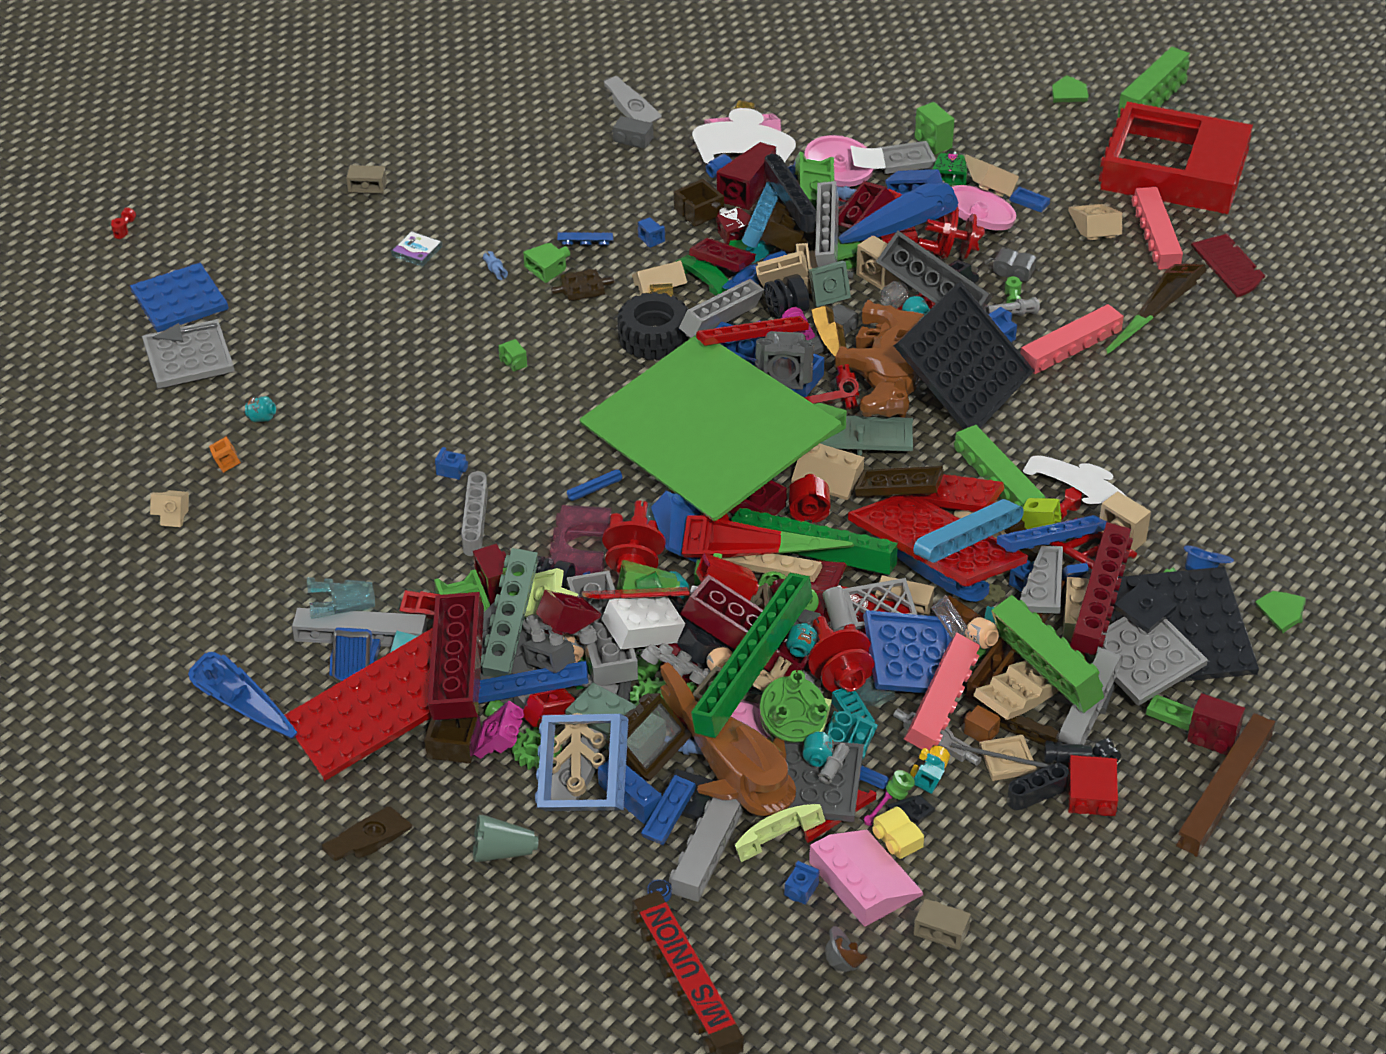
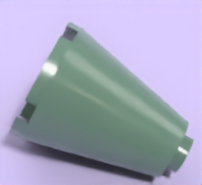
M486 815L477 816L474 832L473 861L483 862L532 855L533 850H537L538 836H534V831Z

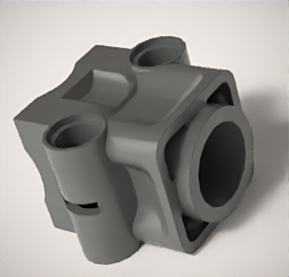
M771 331L766 334V338H760L756 341L755 358L757 360L755 361V367L791 389H803V384L812 382L814 342L805 340L804 334Z

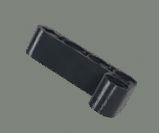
M667 596L685 622L677 644L682 651L692 657L691 661L706 663L707 656L711 651L720 647H729L712 634H706L704 629L681 615L685 603L679 596Z

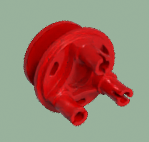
M957 207L955 211L935 220L927 219L925 230L937 232V240L932 241L919 238L917 244L927 251L933 252V254H938L942 260H946L950 254L954 239L962 240L961 259L966 260L971 250H980L978 241L985 234L984 227L977 226V216L973 213L968 218L965 230H958L959 207Z
M642 500L635 502L634 516L631 518V521L623 522L621 514H611L610 526L603 533L602 542L608 550L605 557L606 564L616 571L618 575H620L622 560L657 569L659 563L657 555L665 549L666 539L658 530L656 521H648L646 518L648 507L646 501H643V506H641Z
M818 617L819 623L816 619L813 620L812 624L818 633L817 638L819 641L814 645L808 656L810 672L816 678L821 679L824 687L831 692L840 688L848 692L860 689L872 676V669L875 664L872 656L869 654V647L871 645L869 638L863 632L858 631L854 624H848L843 630L834 632L829 628L825 617Z

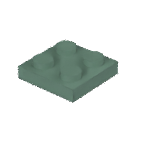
M845 261L809 269L813 304L815 307L851 298Z

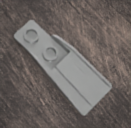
M618 76L604 81L606 88L613 94L614 104L628 118L652 123L662 117L654 107L631 87L627 86Z
M590 728L595 733L603 734L605 740L607 739L606 734ZM585 736L581 737V742L593 752H600L601 748H594L589 739ZM596 739L595 743H599L602 739ZM581 754V777L584 779L587 787L592 780L596 768ZM571 756L561 765L560 770L552 775L551 800H578L580 796L571 795L567 789V781L571 777ZM575 782L572 786L578 785L579 782Z

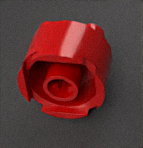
M807 474L789 485L790 514L795 520L801 522L812 520V523L824 520L829 515L831 508L830 489L824 480L817 478L814 474Z

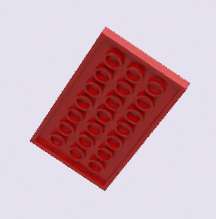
M899 494L848 512V520L856 524V526L867 530L870 534L881 539L897 542V548L900 551L911 555L914 559L927 564L930 568L943 573L946 577L957 581L965 587L1027 563L1028 555L1019 550L1017 552L1006 551L1005 548L997 544V538L993 536L987 537L934 563L914 554V544L920 537L960 519L915 494L910 496Z
M433 628L284 715L297 731V735L294 738L324 781L432 717L427 704Z

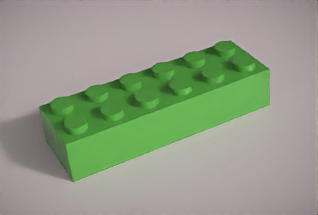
M1171 46L1121 93L1118 117H1120L1121 108H1125L1127 102L1161 107L1174 92L1176 93L1186 83L1188 75H1186L1187 69L1190 65V53Z
M1011 595L991 610L999 636L1082 713H1085L1104 698L1103 684L1099 680L1098 675L1100 672L1093 663L1088 664L1084 656L1078 650L1074 651L1064 637H1058L1052 626L1049 624L1046 626L1036 612L1032 613L1023 600L1020 599L1018 601Z

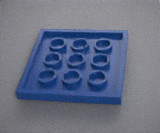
M201 263L192 264L188 267L130 285L131 292L156 332L164 331L178 323L182 325L229 309L228 303Z
M866 610L863 618L866 636L871 642L869 654L875 663L872 669L875 689L926 693L948 644L952 640L948 617Z

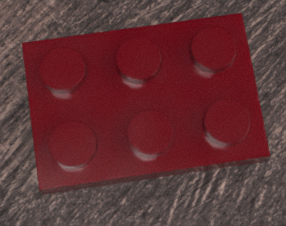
M710 238L702 240L691 247L689 255L695 257V259L710 262L714 266L728 268L731 272H739L754 262L756 257L754 253Z

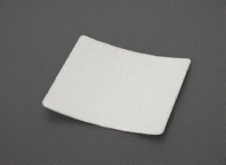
M851 146L855 166L870 169L886 168L882 148L870 149Z

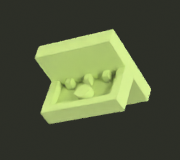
M556 568L535 574L525 617L537 615L536 612L545 589L578 596L577 593L562 588L563 570Z

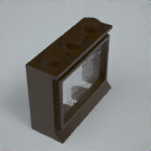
M660 693L645 694L639 699L637 707L625 714V717L628 718L626 765L645 781H651L692 736L690 730L683 725L660 696ZM609 735L608 738L605 740V742H606L609 746H610V735Z

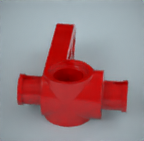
M844 364V367L843 365L837 366L839 374L835 377L837 391L808 396L805 399L814 405L816 403L827 405L845 401L846 409H851L850 407L852 409L857 408L856 398L859 397V385L856 381L855 373H850L849 364ZM850 385L853 391L847 393L843 390V386Z

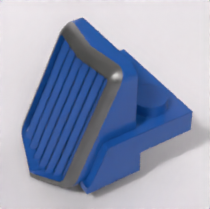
M336 628L333 634V650L330 655L329 676H333L341 682L377 661L381 640L373 639L372 632L369 629Z

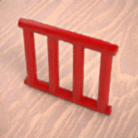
M1103 532L1082 535L1081 538H1075L1066 543L1061 541L1050 542V545L1063 546V553L1080 563L1088 564V567L1093 569L1095 561L1091 558L1097 555L1100 545L1083 553L1078 552L1074 548L1095 538L1101 541ZM1126 550L1130 551L1128 558L1134 559L1137 556V552L1134 550Z

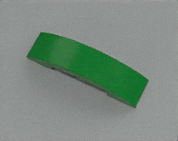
M690 255L674 261L682 262L685 274L690 271L708 284L709 292L715 296L728 290L723 288V285L729 281L728 278L710 262L699 261Z

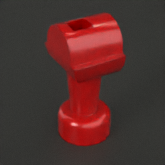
M124 208L121 212V218H115L111 221L114 238L122 239L128 235L127 224L133 222L136 218V212L133 209Z
M1075 487L1065 491L1064 501L1060 504L1061 520L1067 516V510L1076 511L1080 509L1082 492Z

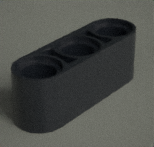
M1055 763L1011 781L1008 786L1007 805L1013 810H1023L1063 793L1067 787L1068 768L1061 763Z

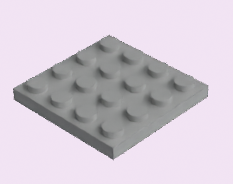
M218 319L180 327L182 330L217 324V327L182 333L183 342L152 338L161 332L142 336L157 389L234 372V366Z
M1123 617L1110 624L1107 633L1102 632V634L1106 635L1103 649L1123 655L1122 665L1115 678V682L1138 706L1207 665L1208 660L1167 619L1163 620L1150 633H1146L1129 619ZM1089 654L1093 659H1095V655Z

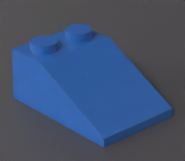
M665 491L651 506V510L659 531L666 539V550L683 557L682 548L687 515L701 516V513L679 494ZM684 557L694 562L697 559L700 560V557Z

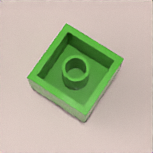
M935 102L917 108L915 138L920 142L926 141L934 154L951 149L955 119Z

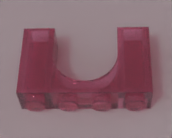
M562 505L561 512L556 515V525L558 528L554 527L553 540L555 542H551L550 546L552 557H548L554 560V565L558 560L572 562L575 564L576 576L583 575L587 571H590V574L603 572L604 552L578 550L569 546L568 543L581 536L603 537L604 531L610 526L612 509Z

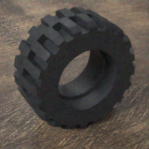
M642 293L641 296L636 295L631 300L628 299L620 308L617 316L620 345L630 355L634 354L636 358H645V360L650 361L651 359H656V361L662 360V358L689 339L679 329L687 310H689L684 302L678 300L677 297L669 296L667 293Z

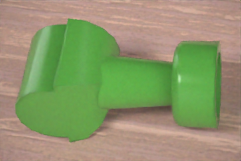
M1012 276L1005 281L1004 294L1009 295L1006 303H1013L1017 299H1021L1019 295L1021 294L1022 282H1020L1018 277Z

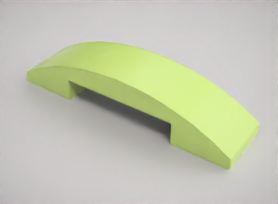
M820 804L795 806L761 820L751 827L735 844L740 861L743 862L762 853L761 844L800 825L805 832L825 822L822 807Z

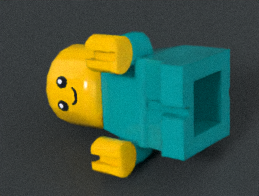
M937 745L929 750L923 748L919 758L925 760V764H921L920 767L914 765L910 771V775L914 777V785L931 794L950 760L948 750Z

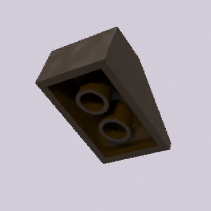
M777 202L761 240L769 246L781 248L785 253H795L796 244L800 243L804 231L798 227L786 206Z

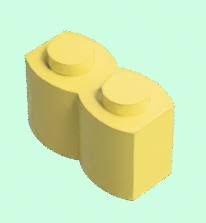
M895 807L874 818V826L872 828L874 835L877 839H881L886 843L888 851L897 858L902 859L924 847V835L909 820L901 808Z

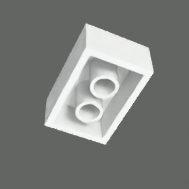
M667 596L610 599L602 616V621L620 649L647 647L649 645L655 646L662 643H677L685 625V622Z

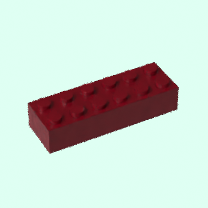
M708 574L690 595L681 615L723 641L726 645L736 649L763 609ZM788 634L764 667L765 670L771 672L778 657H783L784 660L792 663L783 677L790 676L795 670L796 672L798 670L803 672L808 665L809 655L797 657L787 648Z
M480 592L436 595L427 704L433 720L478 717L484 605Z

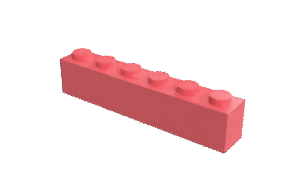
M1136 188L1135 196H1132V206L1136 208V216L1140 219L1141 229H1144L1145 240H1148L1149 251L1153 253V262H1156L1159 270L1169 269L1174 264H1181L1183 252L1158 188Z
M1107 304L1021 347L1020 354L1035 370L1033 373L1037 374L1122 331L1124 316Z
M959 633L955 634L948 644L904 740L920 749L927 748L929 750L933 745L938 746L943 737L940 731L941 729L945 730L950 721V718L947 716L949 713H953L958 704L955 699L956 697L959 698L965 689V686L962 685L963 681L967 682L972 673V670L969 668L970 666L974 667L980 656L976 654L980 647L979 644Z

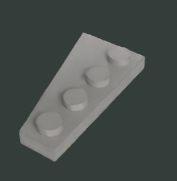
M1041 546L1034 562V568L1028 576V582L1026 587L1023 588L1020 598L1032 613H1060L1063 546Z

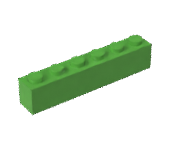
M977 425L956 432L955 450L966 459L969 465H972L979 476L985 480L1003 482L1005 489L1000 494L1001 499H1006L1023 507L1029 498H1045L1042 492Z

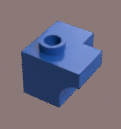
M999 307L988 314L1011 342L1016 340L1017 324L1012 322L1011 312Z

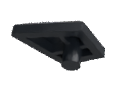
M920 795L888 805V810L895 807L901 808L909 820L920 823L935 812V808Z

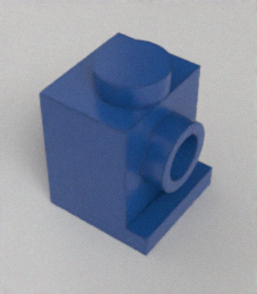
M649 217L638 222V237L649 248L665 242V227L663 225L660 226Z
M442 447L435 459L436 475L459 480L463 472H466L468 468V461L465 455L446 451V448Z
M1027 560L1026 564L1011 569L1009 585L1022 592L1028 582V576L1034 568L1035 561L1030 562Z
M797 861L795 869L785 882L784 896L806 905L819 885V869Z

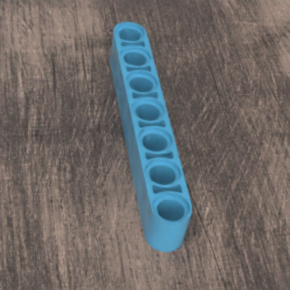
M770 181L765 185L742 238V242L750 247L758 246L779 197Z
M1002 499L920 537L914 544L913 552L932 563L937 562L1017 524L1023 516L1024 509L1017 504Z

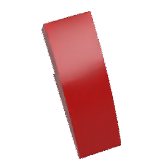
M405 590L399 611L404 614L426 615V618L434 619L435 597L440 594L423 591L418 593Z

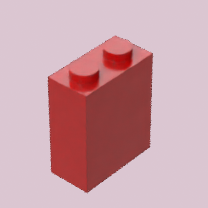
M703 553L696 570L701 583L709 574L749 601L752 595H756L759 584L751 569Z
M1070 755L1068 769L1069 813L1116 816L1118 804L1117 758Z

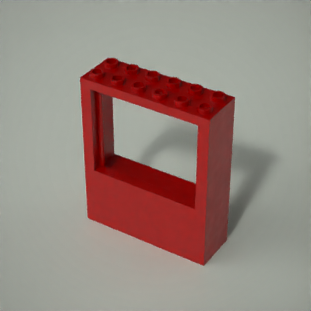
M1127 102L1125 108H1121L1120 117L1117 119L1116 127L1113 129L1112 137L1109 139L1105 155L1101 160L1100 167L1103 170L1099 175V182H1101L1100 190L1135 196L1136 188L1157 187L1163 202L1229 214L1247 159L1253 125ZM1131 133L1193 145L1185 170L1119 158L1127 134Z

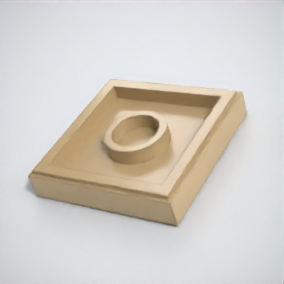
M1023 735L979 742V749L1034 761ZM982 754L992 781L1025 776L1037 771V767Z

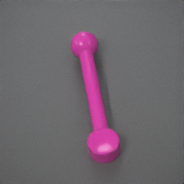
M887 791L885 797L874 811L864 817L865 825H872L876 814L889 799L893 798Z

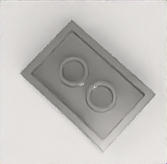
M926 141L879 147L883 151L886 168L882 169L885 174H893L904 170L928 169L934 167L936 162Z

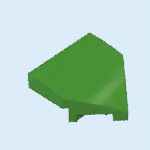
M1066 75L1052 85L1053 102L1088 101L1087 85L1073 77Z
M1272 591L1255 601L1257 607L1282 633L1303 621L1305 597Z

